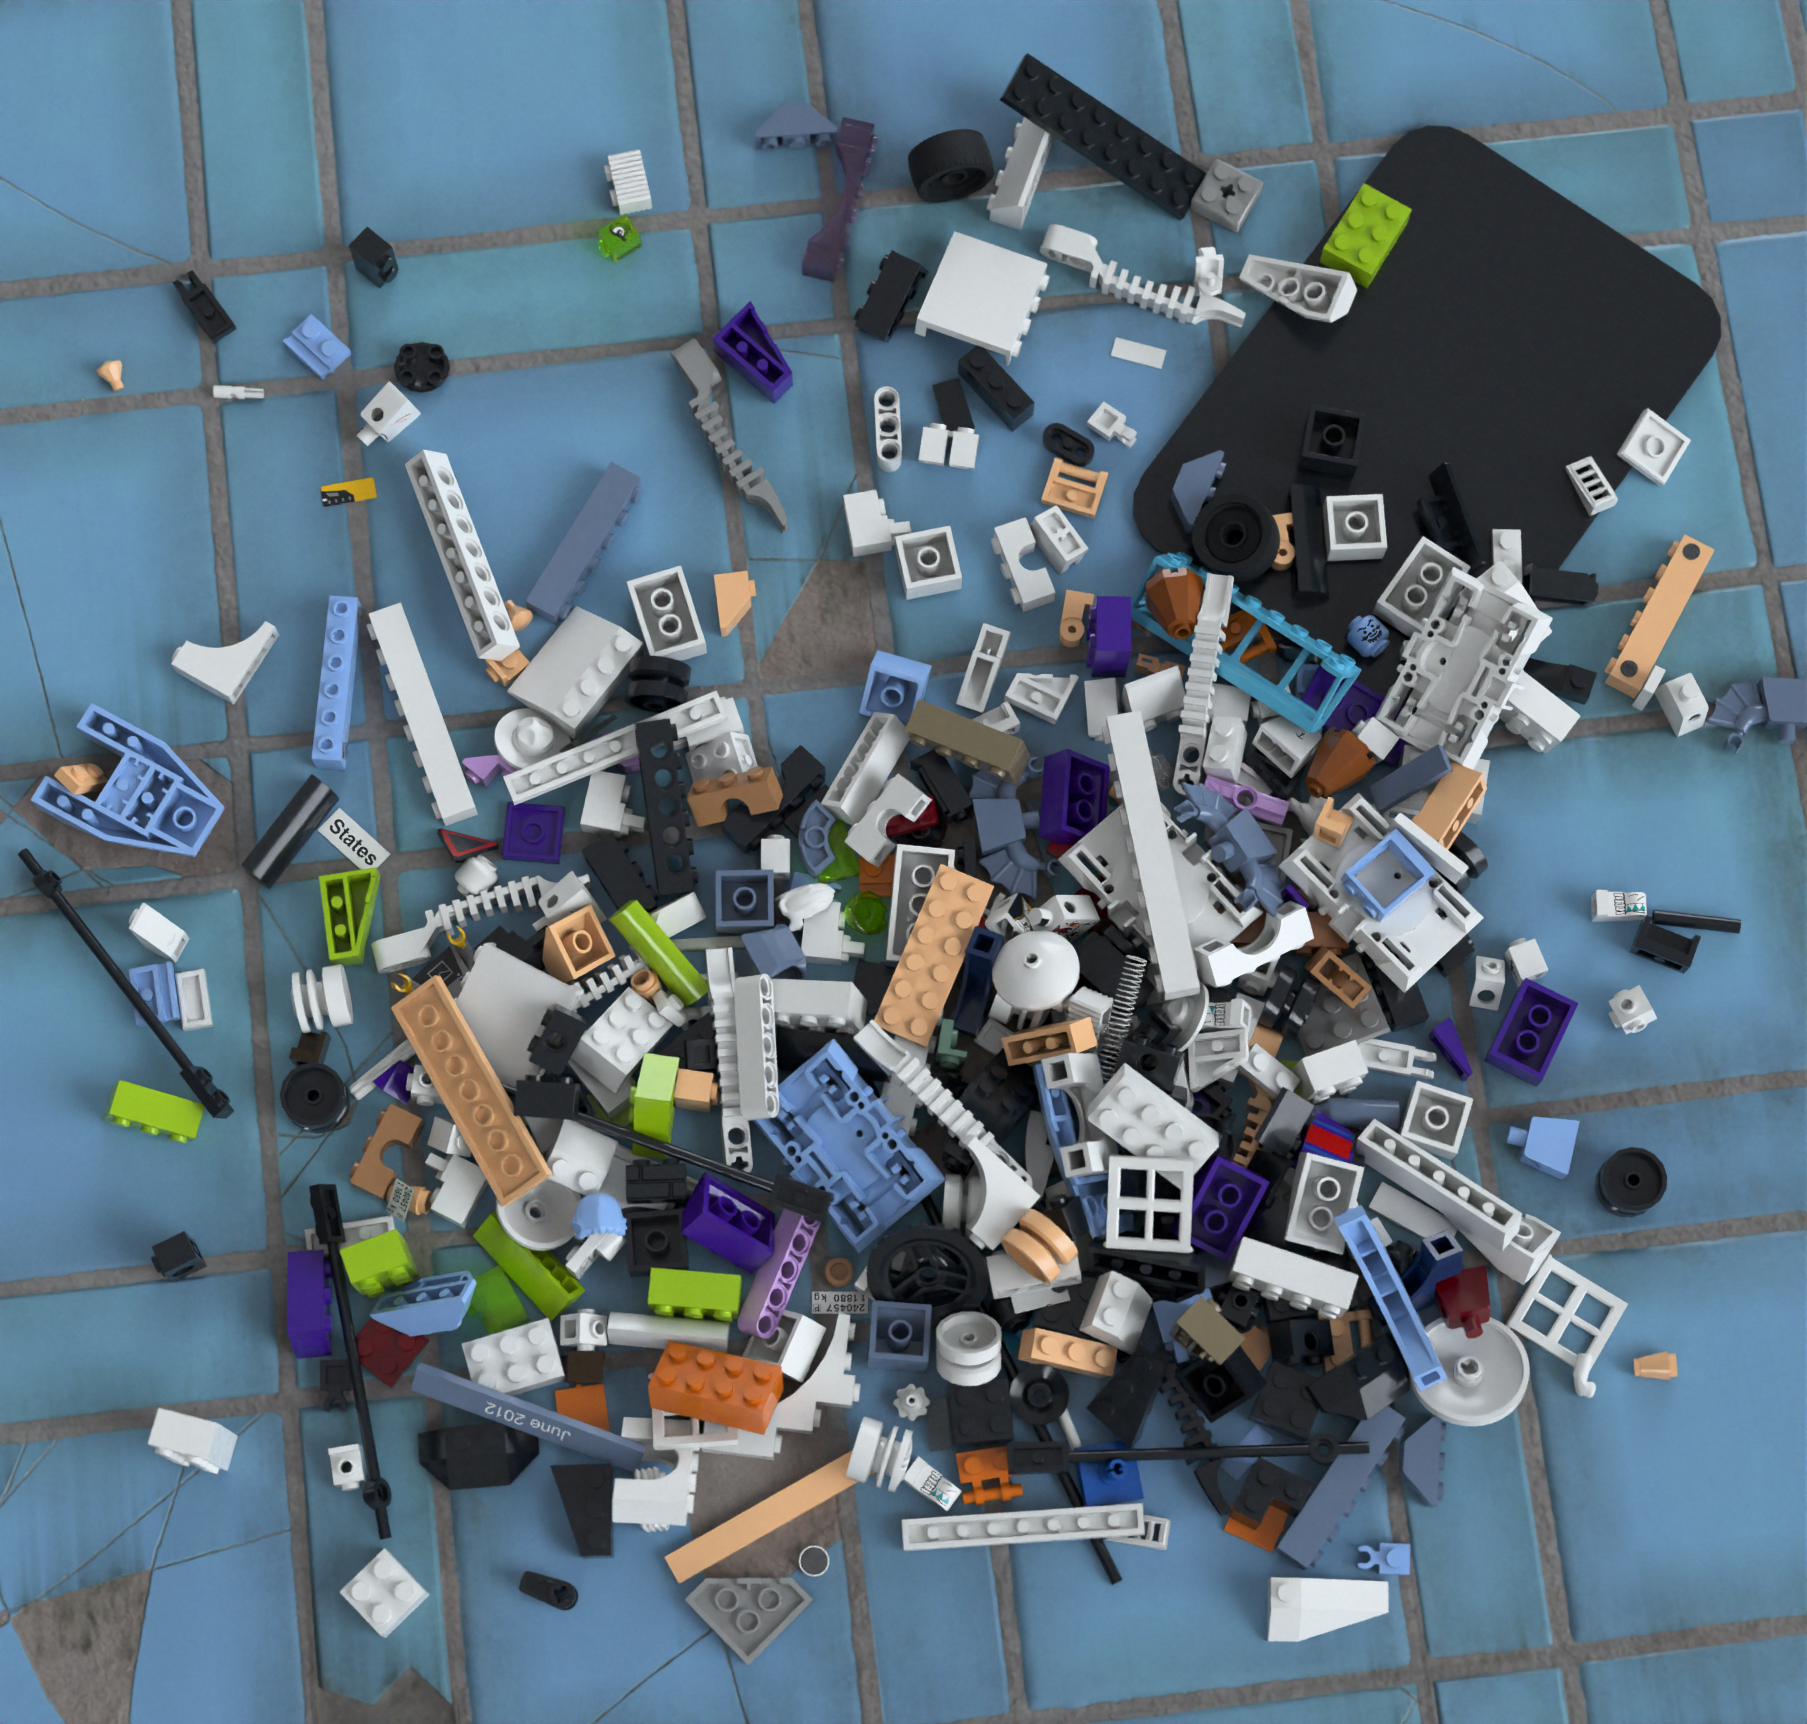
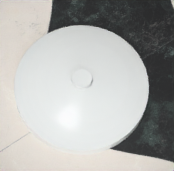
M1442 1317L1425 1327L1448 1379L1422 1391L1417 1386L1410 1370L1409 1379L1419 1401L1426 1409L1440 1419L1461 1426L1491 1424L1509 1415L1524 1397L1530 1371L1526 1350L1514 1332L1494 1318L1490 1317L1488 1322L1481 1323L1483 1334L1476 1338H1467L1463 1327L1456 1329L1447 1328Z

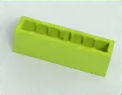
M629 900L608 919L649 968L657 974L666 988L683 1002L684 1007L694 1003L709 991L708 983L637 900Z
M496 1211L491 1213L474 1233L473 1237L551 1322L570 1308L586 1291L549 1250L529 1249L511 1239L502 1228Z

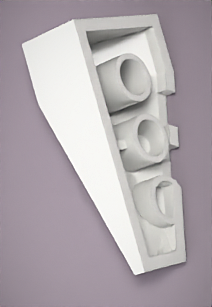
M1250 254L1239 277L1242 282L1301 316L1330 323L1348 314L1357 292L1349 272Z
M1271 1577L1267 1580L1268 1641L1299 1642L1389 1612L1388 1582L1276 1577Z

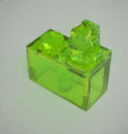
M500 1265L475 1278L476 1286L467 1311L470 1312L471 1316L476 1313L480 1315L485 1313L486 1316L481 1319L489 1334L492 1332L496 1334L516 1328L531 1320Z

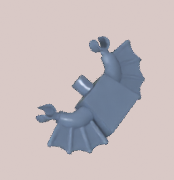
M1751 677L1745 683L1731 684L1725 696L1714 700V713L1706 720L1709 724L1733 729L1734 733L1729 735L1723 744V749L1725 750L1729 743L1734 744L1737 748L1734 755H1737L1744 745V738L1742 736L1746 735L1752 725L1762 723L1764 729L1778 730L1779 744H1794L1795 731H1802L1807 727V679L1762 677L1756 683L1755 678Z
M1031 757L1017 787L980 770L971 776L973 787L968 795L973 803L972 812L981 856L978 863L987 869L991 878L990 881L1005 886L1010 895L1016 893L1026 894L1032 897V899L1037 898L1038 870L1043 871L1045 877L1053 879L1060 874L1053 873L1050 870V865L1055 867L1062 866L1058 859H1052L1047 863L1040 862L1041 859L1030 856L1024 847L1026 841L1025 830L1039 828L1040 819L1038 811L1021 813L1020 802L1018 799H1015L1016 789L1026 781L1025 778L1034 779L1041 774L1044 766L1038 770L1031 767L1038 757Z
M1182 782V788L1189 800H1185L1173 808L1180 813L1177 820L1183 823L1192 817L1203 822L1215 833L1209 839V843L1212 846V858L1216 862H1223L1231 873L1241 872L1245 881L1244 891L1234 899V903L1238 904L1240 902L1245 908L1244 912H1247L1259 901L1268 913L1275 917L1277 915V906L1284 903L1281 897L1283 882L1278 877L1276 863H1266L1278 853L1247 808L1229 821L1238 811V808L1229 804L1220 792H1212L1204 787L1202 783L1190 785Z

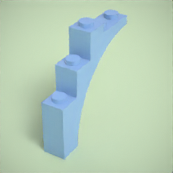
M1362 1205L1345 1210L1334 1219L1353 1253L1420 1391L1448 1379L1403 1282Z

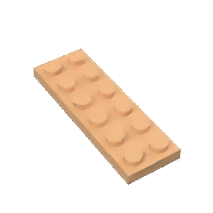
M940 864L874 1019L883 1030L922 1047H927L964 960L966 947L975 926H978L991 896L994 888L993 885Z

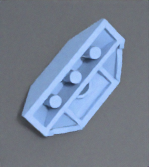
M469 1270L422 1278L400 1287L393 1293L391 1291L383 1293L371 1311L370 1316L372 1319L409 1336L452 1331L457 1329L462 1323V1319L469 1308L476 1281Z

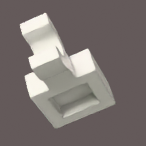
M1104 401L1087 421V427L1108 441L1115 435L1129 449L1137 441L1135 438L1137 432L1124 425L1126 416Z
M662 989L653 996L659 1014L676 1026H682L684 1031L691 1027L690 1020H699L704 1016L703 1012L696 1008L684 1010L683 1002L676 995H668Z

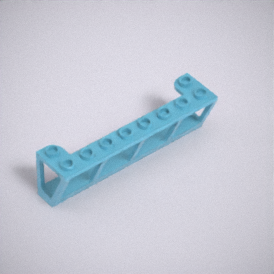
M1183 552L1155 556L1131 601V619L1190 656V654H1193L1192 641L1193 639L1195 640L1196 634L1194 633L1185 639H1174L1169 636L1146 608L1145 596L1142 600L1141 598L1145 593V583L1154 576L1159 565L1164 569H1170L1171 573L1178 572V568L1186 567L1202 577V582L1205 586L1207 574L1211 572L1204 566L1198 567L1192 563L1193 559ZM1233 584L1231 602L1256 617L1257 620L1232 655L1223 650L1222 655L1217 654L1216 658L1220 663L1219 668H1215L1214 672L1308 733L1320 731L1362 669L1355 666V660L1344 654L1339 656L1331 650L1332 646L1320 639L1316 641L1309 637V632L1303 627L1296 624L1292 626L1284 621L1285 616L1275 610L1268 611L1261 606L1262 602L1250 595L1244 596L1238 592L1239 588ZM1264 623L1304 648L1278 685L1240 661V657ZM1310 653L1321 658L1323 661L1320 665L1336 677L1318 711L1286 690ZM1344 678H1346V680L1343 682V684L1341 685V687L1339 688V690L1336 692V690H1337L1338 686L1340 685L1341 681H1342Z

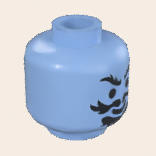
M1368 615L1364 618L1357 616L1348 625L1350 632L1348 633L1347 640L1363 657L1371 655L1376 657L1389 645L1388 629L1373 615Z

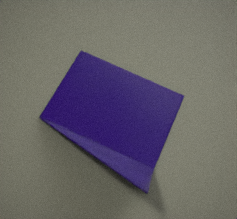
M399 1060L372 1082L384 1092L407 1105L411 1098V1091H406L408 1073L414 1074V1068Z

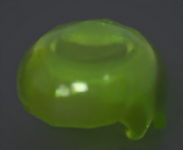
M859 891L854 893L847 901L844 912L848 926L855 932L862 935L879 934L887 926V922L884 920L887 907L881 901L879 895L872 891Z

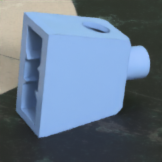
M1531 1117L1527 1122L1526 1130L1513 1126L1509 1127L1506 1143L1522 1147L1519 1161L1563 1180L1569 1173L1580 1121Z

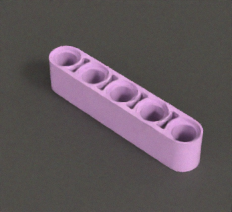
M784 1208L774 1231V1254L759 1267L739 1314L738 1328L742 1333L761 1338H770L774 1334L820 1226V1221Z

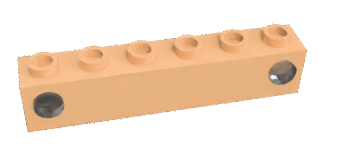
M1685 534L1680 542L1674 540L1667 553V556L1671 557L1667 566L1661 564L1654 579L1658 580L1655 589L1649 587L1642 600L1646 606L1642 612L1636 611L1629 624L1634 627L1630 636L1627 634L1623 635L1617 646V649L1621 650L1618 658L1612 657L1604 671L1609 674L1604 682L1605 684L1635 699L1715 549Z

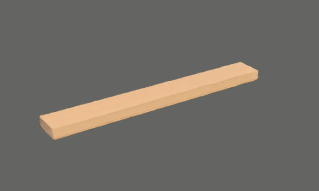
M853 1450L665 1556L678 1583H683L858 1483V1481L846 1478Z

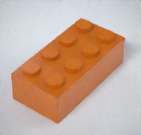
M670 1340L648 1384L650 1407L653 1409L762 1435L766 1432L784 1390L782 1366Z

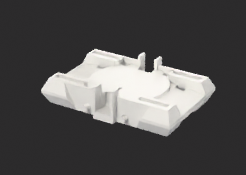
M1452 567L1435 600L1429 619L1423 618L1421 621V625L1424 626L1422 633L1414 631L1402 656L1408 660L1404 666L1399 664L1397 667L1400 675L1396 683L1390 687L1375 719L1399 738L1425 752L1438 744L1443 746L1450 764L1454 762L1474 770L1488 743L1487 737L1493 725L1499 719L1502 708L1510 711L1513 709L1506 702L1514 687L1523 690L1524 686L1516 682L1519 676L1522 675L1523 668L1531 653L1536 652L1553 617ZM1465 586L1463 593L1459 599V603L1455 608L1450 620H1446L1462 587ZM1469 606V611L1467 614H1464L1465 608ZM1516 629H1518L1517 635L1513 640H1511L1512 636L1509 635L1510 630L1516 631ZM1410 687L1414 688L1407 700L1406 705L1401 710L1399 716L1395 721L1394 718L1400 706L1402 705ZM1415 706L1418 707L1417 711L1412 714L1413 708ZM1466 729L1464 736L1459 740V737L1456 736L1458 730L1463 732Z
M1358 792L1338 811L1353 818V824L1340 848L1318 840L1312 835L1278 867L1321 907L1318 910L1321 915L1324 916L1327 913L1332 918L1328 925L1347 944L1353 939L1358 944L1356 950L1359 953L1365 951L1375 964L1405 993L1484 917L1436 871L1425 885L1380 923L1376 918H1370L1362 909L1363 904L1356 896L1351 897L1344 890L1343 882L1340 879L1345 871L1391 832L1387 830L1390 825L1385 821V818ZM1357 828L1362 829L1368 836L1361 838L1358 835L1359 831ZM1389 849L1355 876L1383 908L1416 881L1413 875ZM1312 872L1316 873L1320 880ZM1438 907L1445 911L1448 916L1447 918L1444 916L1441 918L1438 915ZM1383 942L1387 944L1393 953L1399 956V959L1406 967L1382 944Z
M1161 803L1196 970H1198L1199 966L1194 953L1196 947L1216 937L1231 942L1262 915L1263 911L1255 903L1247 912H1244L1245 908L1239 902L1235 904L1241 911V913L1238 912L1218 889L1228 899H1235L1243 892V889L1237 884L1232 885L1222 874L1224 871L1219 866L1216 868L1212 864L1211 850L1206 853L1197 844V834L1195 832L1187 837L1189 835L1185 829L1180 830L1171 820L1169 810ZM1121 804L1058 858V861L1084 889L1094 892L1101 899L1097 905L1101 909L1107 906L1108 918L1125 937L1132 933L1136 937L1132 943L1136 947L1142 944L1148 950V947H1153L1151 937L1145 936L1142 919H1147L1145 908L1140 909L1138 904L1137 891H1141L1139 880L1134 881L1132 876L1131 864L1135 863L1133 853L1127 852L1125 836H1129L1127 825L1122 826L1119 809L1124 808L1123 804ZM1084 857L1102 875L1105 881L1101 883L1080 860ZM1102 858L1108 863V865L1104 867L1101 865V862L1103 861ZM1219 903L1223 905L1226 911L1224 910L1221 913L1217 911L1220 907Z

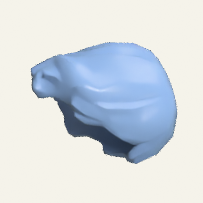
M604 1193L585 1196L578 1203L573 1218L570 1221V1226L574 1229L576 1238L583 1239L591 1234H597L598 1232L600 1234L607 1232L608 1234L614 1233L618 1236H624L625 1230L628 1229L626 1226L627 1220L623 1217L618 1201Z

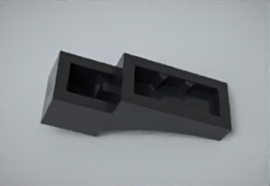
M1532 658L1528 659L1523 668L1524 672L1556 697L1559 696L1585 705L1589 699L1597 675L1596 672L1572 664L1561 665Z

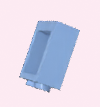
M1396 828L1345 871L1340 880L1343 882L1344 890L1351 897L1356 896L1363 904L1362 909L1370 918H1376L1380 923L1425 885L1436 871ZM1389 849L1413 875L1416 881L1383 908L1355 876Z

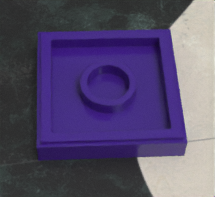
M508 802L502 860L560 864L565 807L527 803L514 805L513 802Z

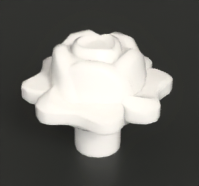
M909 1384L905 1389L897 1391L898 1398L893 1403L898 1408L900 1417L904 1418L908 1415V1419L914 1421L918 1416L927 1414L926 1406L930 1404V1400L925 1396L923 1387L916 1389L914 1384Z

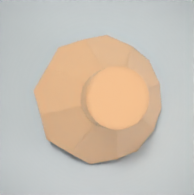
M120 360L106 361L96 370L100 377L111 384L113 391L124 388L121 381L122 363Z
M512 600L504 603L514 631H520L530 624L533 618L530 610L516 606Z

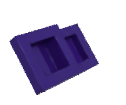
M1292 883L1281 892L1284 903L1293 901L1306 907V910L1311 906L1308 900Z

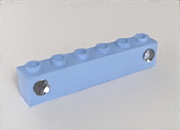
M329 596L312 750V761L318 769L345 770L360 625L363 614L358 597Z

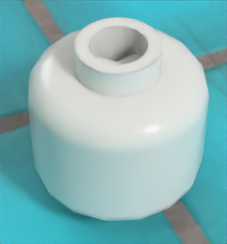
M480 854L478 857L472 856L467 858L455 873V879L459 883L456 888L464 896L472 894L479 896L481 895L480 891H489L498 879L495 872L497 867Z

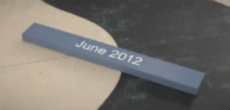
M421 1362L416 1369L411 1390L631 1472H634L636 1469L638 1470L646 1445Z

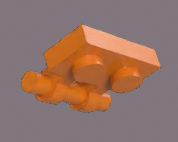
M1007 1446L956 1454L960 1485L972 1483L973 1491L962 1493L964 1505L975 1503L976 1506L985 1505V1501L1002 1499L1003 1502L1010 1501L1012 1497L1023 1495L1021 1483L1009 1485L1008 1477L1018 1475H1008ZM999 1479L1000 1487L982 1488L981 1481Z

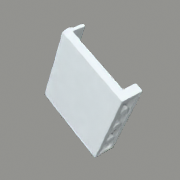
M954 231L918 314L915 334L925 337L928 329H932L1006 355L1005 365L1009 366L1012 356L1017 358L1022 346V341H1019L1021 335H1027L1032 321L1028 319L1030 313H1036L1041 298L1037 296L1040 290L1045 292L1050 278V276L1046 275L1048 264Z
M494 942L484 943L483 946H479L473 956L475 964L471 972L468 971L463 977L460 987L463 989L459 997L455 998L454 1001L500 1082L516 1087L517 1080L525 1081V1075L543 1076L546 1070L529 1061L531 1052L527 1051V1048L534 1034L537 1036L541 1035L544 1026L540 1025L547 1009L553 1011L556 1004H559L574 1012L584 990L576 985H567L496 948L497 944ZM553 1032L548 1035V1041L553 1045H558L562 1034Z

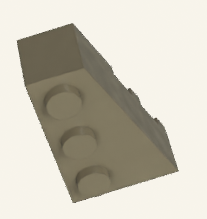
M1202 1296L1176 1321L1169 1333L1190 1355L1201 1359L1205 1357L1210 1362L1214 1360L1219 1365L1245 1340L1219 1314L1222 1311L1221 1308L1212 1299L1208 1298L1205 1300Z

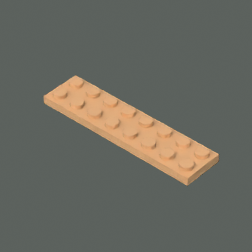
M434 975L392 1006L391 1009L501 1206L508 1207L553 1175L520 1116H514V1105L441 976Z

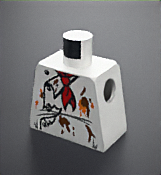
M1055 895L1041 907L1033 908L1029 913V922L1033 931L1044 930L1056 933L1064 937L1070 944L1100 921L1094 904L1088 895Z

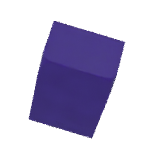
M1448 1018L1432 1030L1429 1034V1039L1461 1080L1465 1082L1473 1072L1451 1019Z

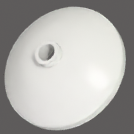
M1044 930L1028 931L1010 939L1000 949L992 968V979L999 996L1012 1007L1024 1011H1042L1060 1004L1072 993L1080 974L1079 959L1070 942L1061 935ZM1031 959H1037L1035 963H1028Z
M547 1178L508 1207H502L496 1197V1212L502 1228L515 1242L533 1250H552L566 1244L573 1237L575 1231L570 1226V1221L573 1218L578 1203L582 1199L579 1192ZM530 1211L536 1212L538 1218H533L530 1215Z

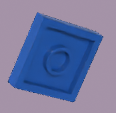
M1121 1440L1077 1447L1073 1451L1130 1448ZM1116 1459L1112 1462L1075 1463L1084 1507L1105 1506L1144 1498L1137 1461Z

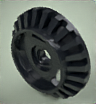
M927 1221L920 1222L918 1226L912 1227L908 1223L903 1225L901 1230L893 1229L888 1232L886 1238L878 1240L875 1249H872L869 1256L866 1275L867 1284L875 1301L932 1305L931 1326H938L949 1315L959 1312H973L981 1304L987 1293L989 1283L987 1259L984 1258L983 1250L976 1247L974 1242L968 1238L969 1235L966 1237L962 1236L961 1230L955 1227L950 1230L945 1228L943 1223L937 1222V1225H927ZM942 1247H944V1248H946V1249L952 1251V1252L955 1253L960 1259H959V1260H956L952 1255H950V1254H949L946 1250H944ZM901 1251L906 1252L900 1271L893 1270L891 1263L894 1257ZM931 1269L935 1271L936 1275L927 1278L922 1276L920 1271Z

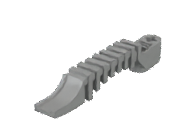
M694 338L670 352L674 364L697 396L688 402L689 412L694 417L696 426L699 429L701 428L702 436L705 440L708 439L711 450H715L716 458L719 463L722 462L723 470L726 474L729 473L731 483L733 485L736 484V490L740 497L743 495L747 503L757 504L766 508L774 517L782 533L789 530L788 519L773 487L763 477L765 470L761 466L753 471V461L750 458L746 461L742 460L744 453L741 449L736 451L733 449L735 442L732 438L728 440V430L721 425L723 419L718 413V403L716 401L710 403L713 386L722 381L721 376L700 344Z

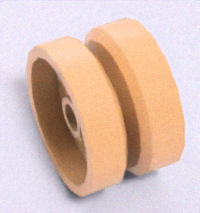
M1028 1209L1019 1219L1021 1230L1011 1228L1001 1239V1244L1007 1253L1027 1273L1043 1284L1050 1285L1060 1274L1058 1264L1068 1265L1078 1254V1250L1070 1238L1050 1219L1034 1209Z

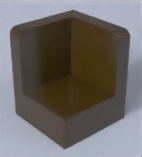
M302 1031L297 1048L292 1047L289 1059L293 1064L299 1066L313 1062L324 1064L331 1041L330 1035L323 1031L321 1034L313 1032L303 1033Z
M568 1351L567 1382L569 1385H578L581 1382L603 1381L604 1351Z

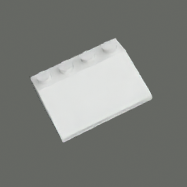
M576 606L507 692L576 740L628 676L630 659L644 656V643L622 627Z

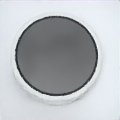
M809 1546L800 1554V1568L810 1577L821 1576L828 1569L829 1556L823 1548Z

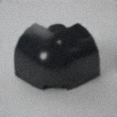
M1278 1195L1276 1198H1273L1269 1206L1258 1204L1242 1238L1244 1236L1283 1249L1290 1242L1284 1240L1289 1212L1287 1202Z

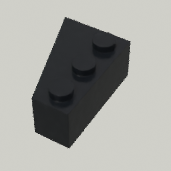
M891 250L889 256L885 255L879 266L881 273L877 281L872 280L867 290L869 297L865 306L860 305L854 317V320L857 321L856 327L887 343L904 316L903 311L909 299L913 300L917 291L914 289L920 277L925 279L928 271L921 264Z
M1151 1336L1137 1348L1086 1407L1130 1449L1141 1438L1144 1425L1150 1415L1155 1397L1173 1356Z
M611 1464L550 1465L581 1557L583 1559L614 1558V1524L612 1514L613 1466Z

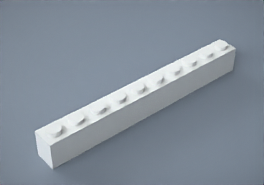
M1141 710L1107 716L1106 727H1102L1104 743H1110L1112 754H1107L1110 771H1116L1118 781L1113 782L1116 799L1122 798L1124 808L1119 809L1122 826H1128L1129 836H1125L1127 852L1134 854L1135 863L1131 864L1133 880H1139L1141 891H1137L1138 904L1140 909L1145 908L1147 919H1142L1145 936H1151L1153 947H1148L1151 964H1157L1159 975H1154L1156 989L1158 993L1163 992L1164 1000L1196 995L1200 992V984Z

